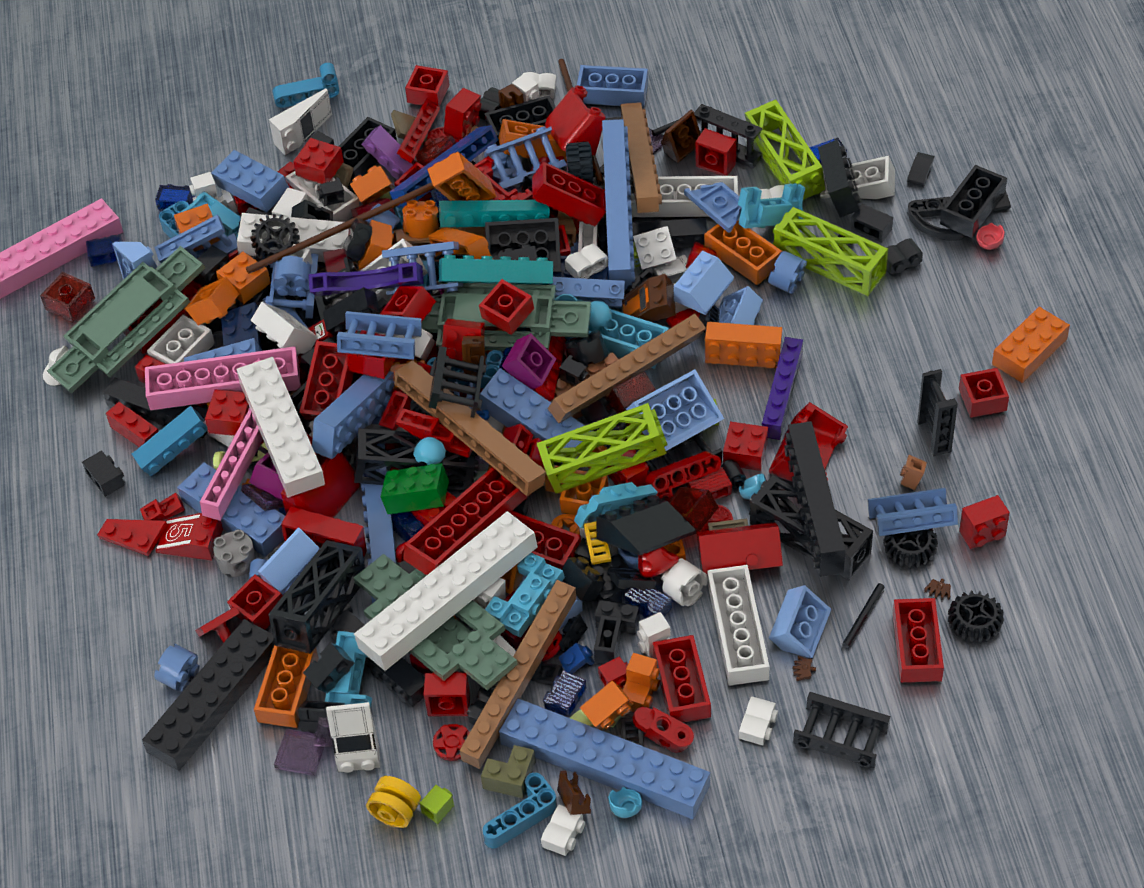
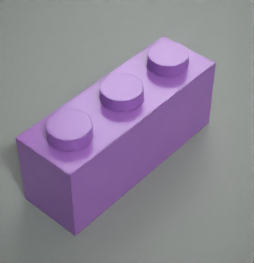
M381 125L375 128L361 144L397 180L417 162L414 159L410 163L397 154L400 144Z

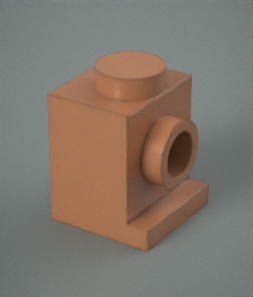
M908 455L906 464L900 472V476H903L900 481L901 485L915 490L924 475L927 462Z

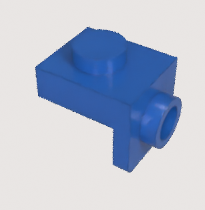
M575 643L558 657L566 673L572 675L586 663L590 665L595 663L590 648Z

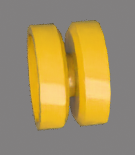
M392 776L380 777L374 788L375 792L371 794L366 803L367 810L384 824L396 828L407 827L413 817V811L417 809L421 801V795L413 786L399 778Z

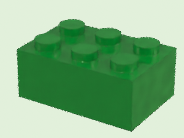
M442 463L387 471L380 497L387 514L444 507L449 479Z

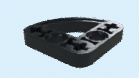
M950 197L921 199L909 202L907 214L913 225L928 236L948 241L962 240L965 237L964 234L950 228L945 229L934 226L922 218L940 216L941 209ZM935 205V206H937L938 208H937V209H930L929 206Z

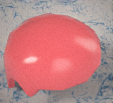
M990 223L982 226L977 231L976 240L986 250L997 249L1003 243L1005 231L1001 225L996 226Z

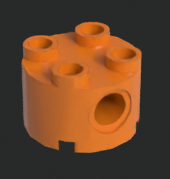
M413 199L407 201V205L402 209L403 232L405 234L407 232L412 238L423 239L429 238L428 235L439 230L438 207H436L434 201L428 200L425 202Z

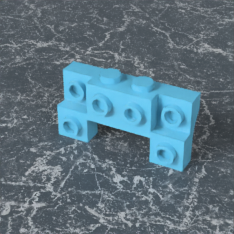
M797 183L785 184L781 198L760 199L762 191L757 187L741 188L738 205L742 207L739 225L743 228L775 227L777 223L779 224L782 221L784 214L789 212L792 207L803 211L805 187Z
M205 191L193 203L181 211L184 212L208 203L212 216L218 215L221 218L225 229L224 234L229 236L235 233L238 238L241 217Z
M632 482L603 487L599 495H593L588 504L579 507L574 521L580 528H584L587 520L589 523L595 522L596 517L600 516V514H605L606 511H613L619 509L620 506L630 505L636 500H643L650 495H657L658 492L651 484L637 487Z
M533 553L527 555L517 565L519 573L527 577L510 600L507 602L494 596L485 608L488 613L504 624L506 630L520 638L537 616L557 580L562 582L565 578L563 570L547 564L545 558Z
M338 631L336 645L342 647L355 664L337 682L336 686L328 694L326 693L325 702L345 703V705L369 702L371 708L372 698L367 695H359L365 658L368 656L358 648L354 633Z

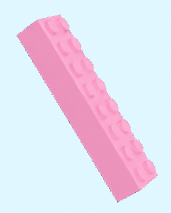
M101 198L0 252V299L123 233L119 217Z
M296 347L145 367L146 398L150 410L208 403L211 402L215 389L243 392L236 369L270 357L274 358L287 390H298L301 387Z

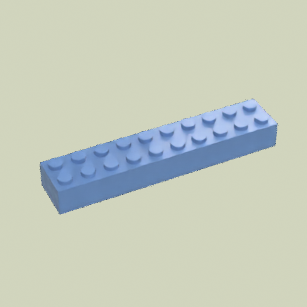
M624 119L602 120L609 280L625 281L624 289H627L629 285H632L631 282H635L628 128L624 126Z
M521 699L516 700L499 731L501 745L512 749L514 745L533 749L537 759L570 772H576L578 775L619 791L622 787L633 789L640 794L642 800L693 820L710 787L709 771Z

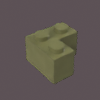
M514 745L508 763L487 758L481 774L483 789L524 798L526 792L525 779L533 772L536 763L534 750Z

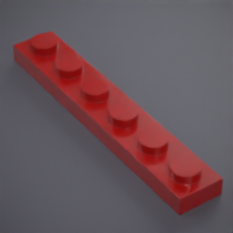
M428 99L422 104L397 151V154L402 159L410 163L414 160L440 110V107Z
M561 336L550 337L549 352L556 358V361L543 385L535 388V391L548 401L554 399L559 367L562 362L563 346L566 339Z

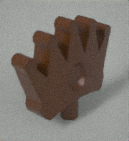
M932 579L924 588V592L930 590L929 596H932L935 592V599L941 594V600H944L945 595H947L949 600L951 597V585L945 584L944 579H941L940 582Z
M798 656L799 661H794V665L797 666L792 667L793 670H796L793 672V675L797 676L796 681L811 679V671H816V667H811L813 660Z

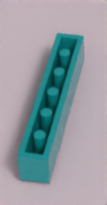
M536 200L439 201L440 227H485V222L546 219L550 215L549 206Z
M444 255V258L439 260V282L498 284L503 279L510 284H553V261H548V258H536V261H529V257H518V260H511V257L503 256L500 257V260H493V256H481V259H474V256L465 255L463 259H456V255Z

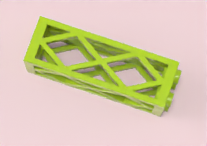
M776 99L745 112L746 122L762 128L761 133L754 140V146L758 152L762 153V158L780 185L794 183L803 185L805 187L803 200L825 191L822 165ZM779 129L782 135H779L772 131ZM768 138L781 143L779 155L768 141ZM790 147L802 165L789 160ZM787 168H791L798 172L791 175Z
M795 207L786 212L782 221L779 224L777 223L773 229V245L782 250V252L786 251L802 258L795 247H803L815 258L804 259L807 261L806 269L866 296L870 295L886 274L888 248ZM817 225L825 237H816L805 226ZM833 232H836V233H838V234H840V235H843V236H845V237H838V236H837L835 233H833ZM846 244H858L867 256H858ZM815 265H822L826 270L819 268ZM836 265H844L856 277H844Z
M648 403L537 443L547 477L555 493L667 454L665 446L668 445L655 409L651 410ZM619 422L630 423L624 430L612 431ZM644 430H648L649 435H641ZM570 440L583 441L576 447L564 448ZM611 445L609 449L599 453L592 452L599 446ZM640 449L633 457L621 456L628 450ZM561 462L563 464L556 468L554 463ZM580 467H591L585 475L573 473Z

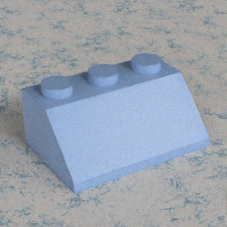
M141 242L112 243L123 280L142 262L149 267L157 268L152 258L154 255L152 250L148 246L145 247Z
M702 251L674 285V301L706 315L734 280V276L718 257Z
M749 286L723 297L718 308L720 310L719 323L754 325V320L760 311L763 299Z
M298 527L258 572L265 582L284 595L320 548Z
M805 585L789 589L769 639L783 651L806 658H813L831 608Z

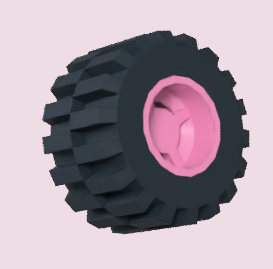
M567 143L566 159L568 173L593 184L594 176L590 143Z

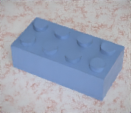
M580 65L577 85L583 86L588 92L587 97L583 98V103L621 106V104L641 102L642 107H645L648 69Z
M233 150L211 172L219 188L226 190L266 213L280 200L286 189L289 188L284 175L236 150Z

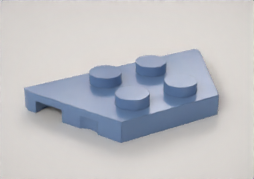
M723 182L714 183L713 185H702L700 189L690 191V188L684 189L686 197L728 233L732 231L742 209L738 205L739 196Z

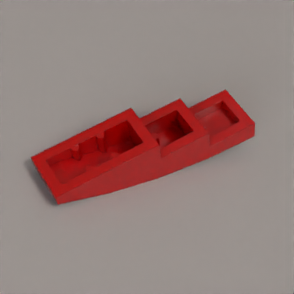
M417 362L418 365L422 366L430 374L432 366ZM401 389L399 392L394 390L378 425L395 431L399 427L395 421L403 408L410 410L412 398Z
M403 408L395 421L396 425L420 439L426 437L438 439L444 445L445 450L469 458L473 451L445 426L439 424V418Z

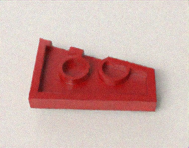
M106 519L97 536L99 539L149 557L168 524L166 521Z

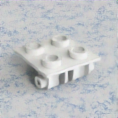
M668 226L633 236L642 270L664 263L666 266L673 264L672 261L677 260Z

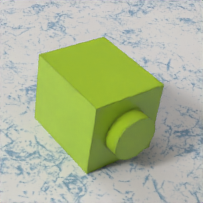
M435 785L419 803L421 813L439 824L454 807L452 793L446 788H440Z

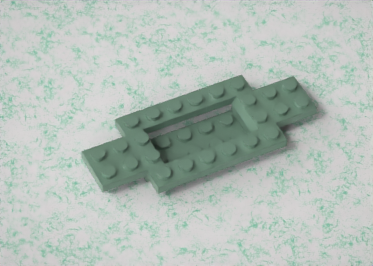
M181 246L156 269L142 262L63 336L73 347L54 363L47 372L71 394L98 368L110 378L190 303V300L180 291L205 269L203 263ZM160 298L163 302L109 352L107 347Z
M463 283V287H458V291L447 292L444 289V294H442L441 298H434L436 302L431 312L423 319L422 329L429 333H438L437 349H439V346H442L443 325L447 319L485 323V326H495L481 317L479 304L497 284ZM512 284L532 296L534 310L519 326L530 327L531 332L515 331L512 335L505 331L485 330L484 332L485 350L511 351L516 340L531 333L549 351L551 336L588 337L591 302L555 301L556 285Z
M385 554L381 555L354 577L355 583L376 599L374 603L364 610L365 616L372 620L427 575L418 569L408 574ZM472 600L455 615L475 631H470L452 616L409 652L444 681L455 671L458 670L461 673L464 671L483 688L488 690L516 667L518 663L517 659L493 641L505 631L504 624Z

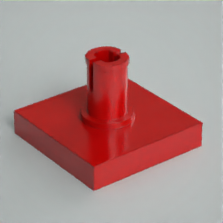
M235 606L195 631L200 637L210 630H215L224 643L231 635L226 621L239 614V611Z

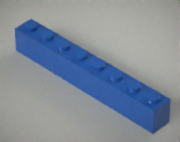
M492 125L476 128L391 190L389 193L394 200L431 183L432 181L427 169L435 163L446 159L449 155L459 152L468 161L480 155L487 147L498 141ZM424 193V194H422V195H420V196L414 198L413 200L418 201L420 198H422V197H423L424 195H426L427 193ZM405 202V203H403V204H401V205H398V206H396V207H397V208L404 207L405 205H407V202Z

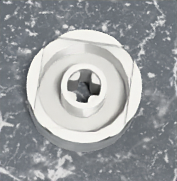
M680 558L678 563L662 575L663 593L681 606L686 605L689 607L702 596L703 592L701 589L703 585H707L708 576L687 560Z

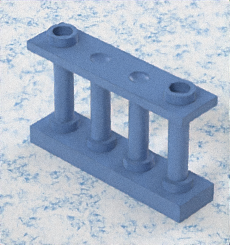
M544 126L527 136L499 146L494 144L487 147L484 156L485 158L492 156L501 178L499 185L504 190L508 191L522 186L523 178L537 171L540 163L531 141L541 138L550 160L549 164L565 170L567 166L565 160L559 161V159H556L547 137L552 132L551 127L546 128ZM525 144L534 167L533 171L528 173L524 171L515 147ZM505 150L509 151L518 173L516 174L517 177L511 179L507 176L498 154Z
M218 215L154 247L161 264L180 246L197 259L211 246L208 241L215 237H218L220 241L212 245L225 253L230 254L238 249L236 234L233 233L229 236L224 234L225 229ZM199 245L204 247V249L198 252L193 250V248Z
M452 241L382 250V257L389 259L391 266L399 264L400 257L406 256L409 259V263L416 262L418 255L424 254L427 257L430 286L424 287L427 291L446 289L447 292L458 291V287H463V283L459 282L437 285L434 261L436 252H442V255H452L454 253L453 250H459L458 242ZM394 287L393 291H386L387 295H394L399 287Z
M311 253L313 262L311 264V274H315L318 268V254ZM275 262L270 264V268H273L270 296H266V303L272 306L302 308V310H306L305 318H313L315 295L311 294L309 290L304 296L307 299H303V301L274 298V294L277 293L273 286Z
M553 277V284H550L556 285L555 298L562 294H571L577 299L586 302L602 301L609 308H621L622 300H624L625 281Z
M346 311V329L348 331L347 333L338 332L337 352L414 360L415 339H412V337H421L422 335L421 318ZM356 330H358V331H361V330L367 331L366 334H356L355 332H356ZM375 332L386 333L385 336H377L374 334ZM394 334H399V335H405V337H404V338H397V337H393V335H394Z
M946 488L867 499L869 518L877 519V533L879 536L958 525L957 506L955 503L947 504Z

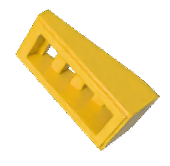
M596 521L585 523L584 531L591 564L610 562L611 555L608 543L597 539L591 540L597 538ZM601 552H605V553H606V554L594 556L595 553H601Z

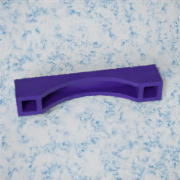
M417 262L397 264L368 271L309 274V291L316 296L356 292L363 287L369 290L424 284L423 266Z
M784 338L762 421V426L768 427L769 439L781 440L793 382L803 355V339Z

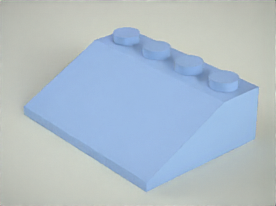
M695 369L633 402L626 408V410H630L648 403L651 410L655 409L668 444L665 446L666 451L724 419ZM648 430L642 432L644 435H649Z

